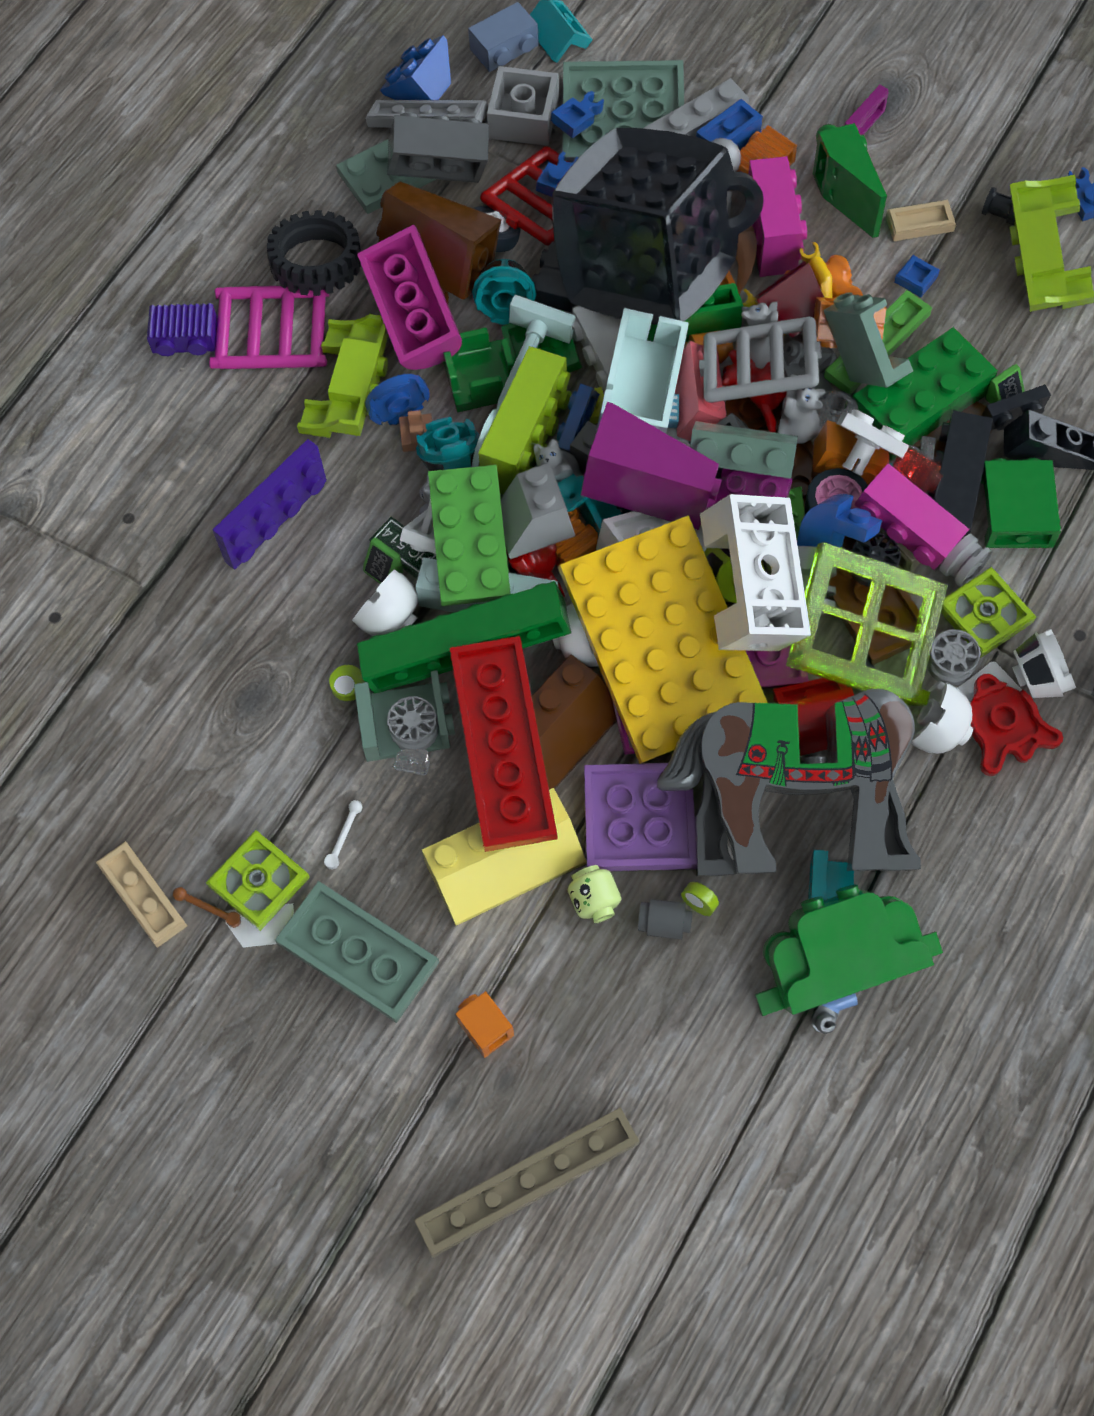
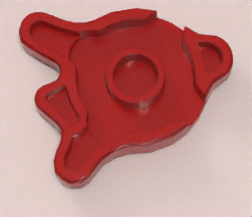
M982 674L977 678L974 683V696L970 703L973 714L970 725L973 727L972 737L981 748L980 768L982 773L987 776H995L1000 772L1007 754H1013L1017 761L1026 763L1031 759L1037 748H1058L1064 738L1060 730L1048 725L1042 719L1036 703L1023 689L1019 691L1013 687L1006 686L1007 683L999 681L992 674Z

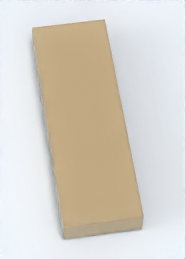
M126 841L96 862L157 948L187 927V924Z

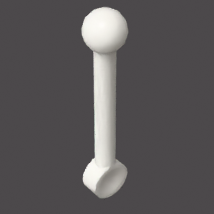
M358 800L350 802L348 807L350 812L334 849L324 859L328 869L333 870L339 866L338 855L356 814L360 813L363 808L362 803Z

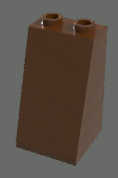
M401 181L387 189L383 193L380 202L383 211L376 231V235L379 237L378 243L415 225L440 287L465 300L472 294L474 283L489 263L494 261L502 219Z

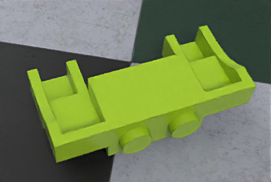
M1075 175L1050 180H1025L1011 183L1010 194L1015 219V226L1009 227L1012 246H1019L1020 256L1014 257L1017 276L1023 275L1030 312L1061 305L1062 309L1094 303L1091 266L1064 271L1056 221L1058 216L1080 212Z

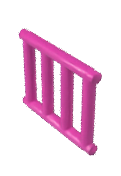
M281 286L215 288L216 299H219L215 357H210L209 361L211 369L309 368L327 366L326 355H323L321 347L322 341L324 342L326 297H330V294H327L325 290H321V295L314 296L313 291H309L308 296L301 295L300 289L296 293L290 292L288 286L285 289ZM294 298H313L309 355H291ZM234 299H250L246 356H228L231 303ZM263 299H282L278 355H259Z

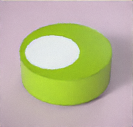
M353 665L339 666L332 672L329 679L333 695L342 701L355 700L354 684L365 683L362 679L361 670Z
M689 882L681 893L683 901L691 909L704 916H711L719 905L718 898L714 892L698 882Z

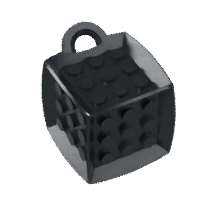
M643 128L613 129L595 142L576 160L552 193L555 250L562 282L569 302L618 319H622L624 308L653 314L651 322L653 325L658 324L660 316L680 321L687 320L710 298L730 270L736 259L739 233L747 230L758 219L764 203L763 192L760 186L750 175L733 171L729 151L725 146L670 131ZM738 190L746 198L745 207L739 215L728 218L727 191Z

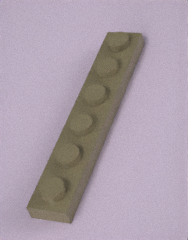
M620 1107L416 1218L414 1221L431 1256L434 1258L639 1145L640 1141Z

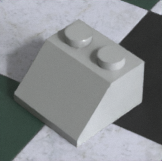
M550 463L517 474L500 499L505 546L509 558L512 559L575 537Z

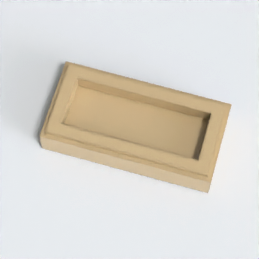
M948 200L888 209L886 212V220L893 241L954 232L956 227Z

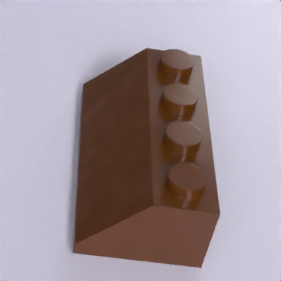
M572 654L531 696L549 790L552 788L556 789L617 722L608 687L597 673Z

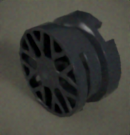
M880 532L873 536L874 540L869 539L866 542L857 540L849 560V570L853 578L861 585L870 588L879 587L884 583L888 584L894 579L901 559L900 548L897 542ZM884 539L889 540L887 544L882 541Z

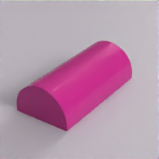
M412 225L357 254L400 364L407 369L418 370L444 362L443 352L450 351L452 357L460 349L462 339L416 226Z

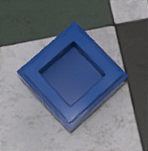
M912 255L896 275L894 283L922 297L937 279L940 270Z

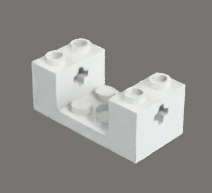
M730 494L700 513L704 546L706 548H727L730 550L737 599L736 604L714 615L719 650L780 651L810 636L790 498ZM762 559L771 566V575L763 570L761 565Z

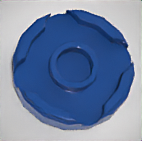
M402 374L386 379L368 394L365 401L366 411L370 420L379 425H382L381 422L387 421L389 425L399 424V417L408 416V411L422 410L424 408L422 403L425 400L428 402L430 398L429 388L425 380L419 375Z

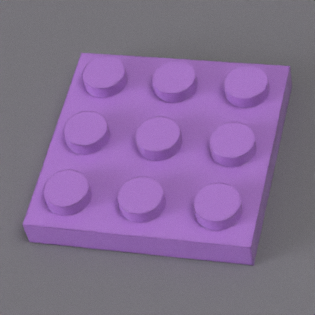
M668 763L584 765L587 867L598 865L600 869H607L609 871L696 869L693 789L661 791L657 788V779Z

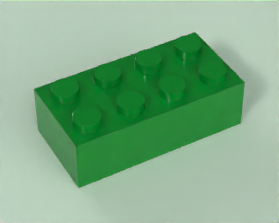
M952 327L907 358L910 361L913 372L887 388L868 384L853 395L855 400H852L850 408L851 411L853 409L859 410L874 419L872 426L879 430L884 425L905 435L902 442L909 445L908 449H910L916 442L940 427L943 422L950 420L953 410L961 412L985 397L990 382L996 377L998 370ZM889 452V459L891 461L898 457Z

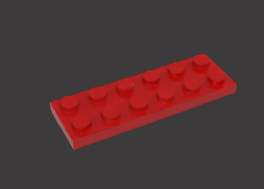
M520 636L451 647L450 653L484 852L557 840V829Z

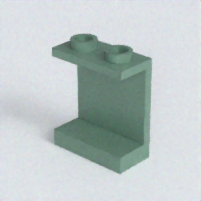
M438 671L431 672L432 684L380 693H371L368 682L354 684L362 746L367 762L450 748L448 736L455 735L452 714L445 715L443 704L450 703L447 682L440 683ZM408 696H418L427 700L434 707L439 725L438 736L430 747L420 752H407L400 749L393 742L387 724L388 712L392 705L399 699ZM408 700L407 705L413 704L412 700ZM414 700L415 704L420 702L419 700Z

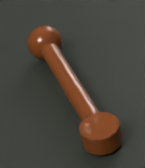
M177 887L173 890V898L175 900H185L225 919L230 927L235 928L241 924V917L237 912L227 913L187 894L186 889L183 887Z

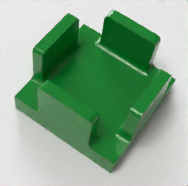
M487 328L459 333L462 339L460 349L452 357L450 351L443 352V363L457 413L497 404L514 366L507 338L489 342Z

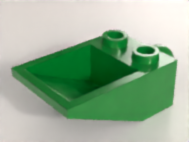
M855 123L841 127L825 124L816 133L817 147L812 173L821 195L872 238L879 237L887 194L867 152L866 138L864 135L859 134Z

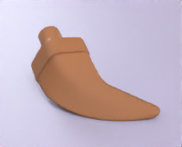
M750 226L738 235L736 260L738 262L737 288L739 293L745 287L755 263L757 240L753 226Z

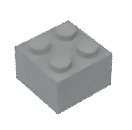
M498 66L487 111L489 139L549 146L554 124L550 121L551 112L558 107L559 73Z

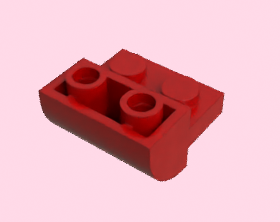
M841 673L773 689L776 704L798 705L800 756L827 750L826 711L835 703L854 696L852 688H847Z

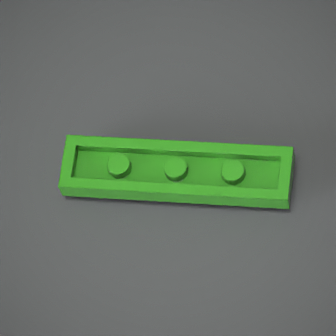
M908 290L886 310L882 341L888 356L931 314L932 307ZM841 355L825 370L824 378L841 391L850 395L862 384L850 381Z

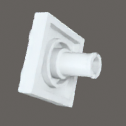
M853 409L851 414L842 412L836 423L856 434L855 438L858 439L845 463H843V467L852 470L859 458L853 472L862 476L874 451L880 448L903 458L909 445L902 442L905 435L884 425L879 430L872 426L874 421L872 417Z

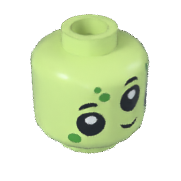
M593 865L579 870L572 875L573 881L569 884L567 890L576 913L580 918H593L594 923H599L615 915L613 909L621 902V895L609 870L600 869L598 865Z

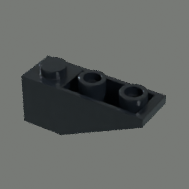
M1028 410L1004 427V457L1013 460H1026L1029 458L1053 460V467L1094 470V433Z

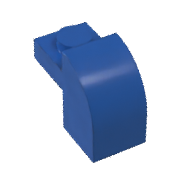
M848 494L834 495L811 508L805 514L800 525L797 545L822 547L836 551L843 546L845 536L866 542L878 534L882 520L871 516V513L867 510L860 508L851 509L854 496Z

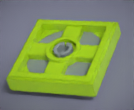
M992 567L940 600L936 606L955 630L964 631L977 641L981 652L980 658L1034 623L1036 619L1035 614Z
M255 830L208 879L206 884L261 931L307 882L310 876L304 869Z

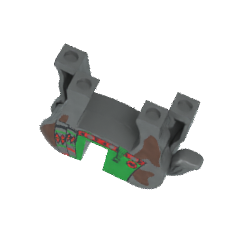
M868 689L831 706L826 711L827 757H807L805 761H801V764L797 704L737 702L726 705L716 712L706 714L697 719L685 730L676 744L668 765L657 779L656 786L661 791H685L693 789L702 776V798L695 817L696 876L776 872V860L763 840L759 825V807L764 791L787 795H820L851 790L854 800L847 871H907L921 869V858L912 848L907 836L905 813L893 780L913 739L915 731L914 718L907 704L899 696L888 690ZM728 839L731 844L733 860L731 859L728 852Z

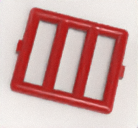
M545 146L483 191L480 195V200L505 217L506 224L514 229L521 228L544 245L549 246L554 241L553 227L546 231L498 198L499 195L508 190L553 221L552 205L518 182L526 175L537 181L543 172L538 166L546 160L557 165L559 153Z

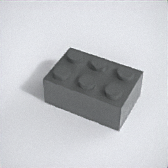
M414 113L394 115L388 138L387 175L479 183L488 162L489 124L481 123L477 119L453 121L445 116L421 118Z

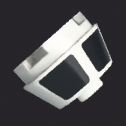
M1052 629L1038 634L1036 631L1013 651L1019 664L1012 667L1020 687L1027 684L1033 698L1063 697L1064 692L1076 688Z

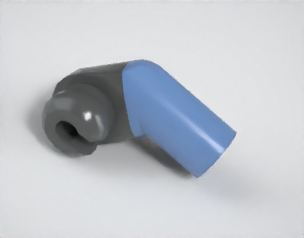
M854 993L815 1007L811 1016L814 1029L824 1034L833 1032L836 1028L835 1022L839 1011L858 1004L856 994Z

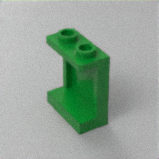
M997 458L985 461L980 482L984 484L988 528L984 536L985 548H1054L1061 533L1053 460H1040L1038 458L1006 460Z

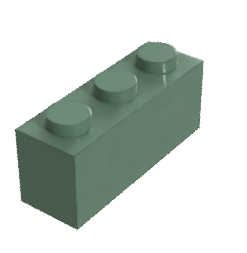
M696 421L692 430L690 448L718 463V468L791 478L798 436Z

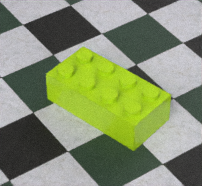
M531 346L528 347L478 452L480 466L497 465L500 494L504 495L517 474L534 468L536 464L534 445L539 444L542 447H547L545 442L548 436H553L557 430L559 417L557 416L561 409L565 410L571 396V391L567 390L570 373L567 372L566 357Z

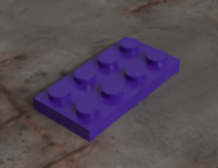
M307 439L212 529L225 563L234 570L241 563L250 560L255 550L265 540L271 539L288 518L294 517L300 511L302 504L312 495L318 494L327 481L318 446Z

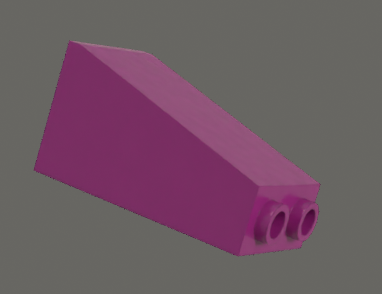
M607 402L588 456L581 496L669 522L689 515L694 529L699 530L701 526L700 513L715 504L722 480L715 478L719 467L718 463L619 406Z

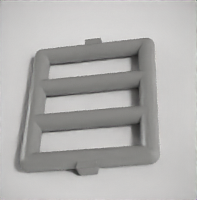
M803 317L705 334L703 340V360H699V370L701 377L703 376L704 400L708 403L817 386L819 383L818 359L822 358L820 342H817L815 319L813 317ZM803 331L805 374L785 377L783 334ZM769 337L771 380L751 383L750 340ZM736 342L737 385L717 388V345Z

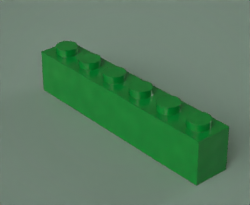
M553 581L538 584L531 589L515 594H506L499 599L483 604H474L467 609L455 613L439 615L432 620L420 624L407 625L401 630L385 635H376L369 640L357 643L362 679L368 682L369 688L373 693H380L429 678L432 671H438V675L452 671L451 647L520 636L523 649L571 634L572 632L565 599L556 582Z

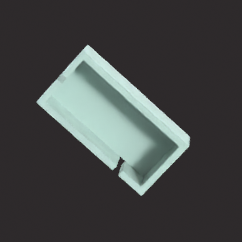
M624 308L597 430L606 403L610 402L662 432H667L689 325L688 322L660 316L654 340L651 342L647 341L653 314Z

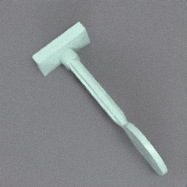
M514 295L510 304L509 323L526 328V339L498 399L497 409L492 410L483 426L475 448L472 467L480 466L478 452L528 347L537 348L539 343L543 342L545 335L570 343L574 334L572 326L575 321V315Z

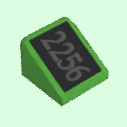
M1017 364L1012 365L991 380L986 394V400L990 404L1025 392L1020 367Z
M373 538L363 564V571L381 584L394 569L399 573H403L400 554L378 538Z

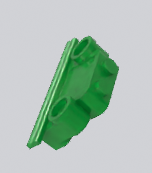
M857 884L836 890L837 896L823 900L822 896L807 899L800 903L802 908L797 909L791 914L788 922L790 932L781 931L774 933L765 942L763 956L766 964L772 970L776 987L755 994L762 1016L785 1009L794 1015L934 966L932 957L943 953L937 932L934 931L922 935L916 914L909 904L894 896L885 895L879 897L874 893L859 889Z

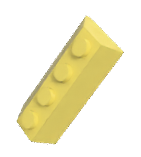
M554 788L550 789L549 792L557 829V840L484 852L480 823H477L422 849L425 864L456 926L587 864L572 822Z

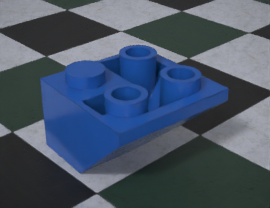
M444 35L434 40L427 38L416 48L414 45L410 46L401 55L400 58L403 60L401 64L395 66L386 74L385 79L387 81L380 89V92L394 100H439L451 84L448 43Z

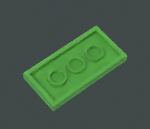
M497 465L428 471L441 606L489 602L499 599L503 595L511 594Z

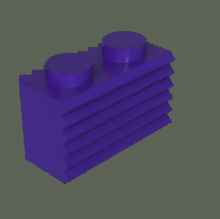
M164 304L163 306L151 305L149 307L147 340L152 353H157L161 356H172L174 353L182 352L204 355L206 352L215 351L217 315L213 304H176L175 306Z

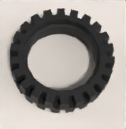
M315 210L314 215H310L309 211H303L300 218L297 214L290 215V222L286 219L280 221V227L275 225L272 229V234H269L267 238V256L271 274H273L276 282L279 281L281 287L285 289L288 286L290 292L296 293L300 289L301 295L308 296L309 291H313L314 296L321 295V290H325L327 294L333 293L334 286L338 290L344 288L345 282L350 284L354 280V275L357 276L360 272L359 267H361V263L357 254L361 252V244L358 231L349 220L345 221V217L338 215L335 218L334 212L327 211L326 215L323 216L322 210ZM310 240L331 241L345 249L333 261L319 266H302L291 263L285 258L290 249L299 243Z

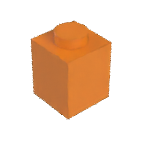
M486 991L480 996L473 994L466 998L459 1005V1011L455 1013L458 1024L484 1058L514 1037L513 1026Z

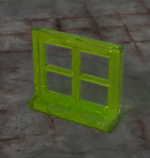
M825 542L819 543L805 591L811 635L791 645L786 666L862 691L868 689L888 690L899 696L908 706H925L928 704L930 691L921 688L948 585ZM833 567L872 580L863 616L824 604ZM886 585L923 597L914 634L877 621ZM821 612L860 624L851 661L812 649ZM874 629L912 641L903 678L865 666Z

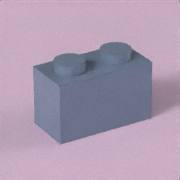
M519 2L468 28L470 50L489 72L498 68V66L506 65L509 61L539 46L538 24Z

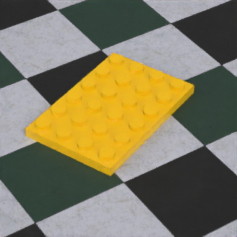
M689 515L559 565L558 569L639 764L675 750L676 744L685 730L693 722L706 714L716 712L726 705L737 702L768 703L746 650H719L714 615L727 609V605Z

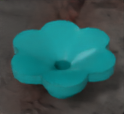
M572 474L562 479L561 482H557L567 512L580 507L588 498L581 496L584 476L576 477Z

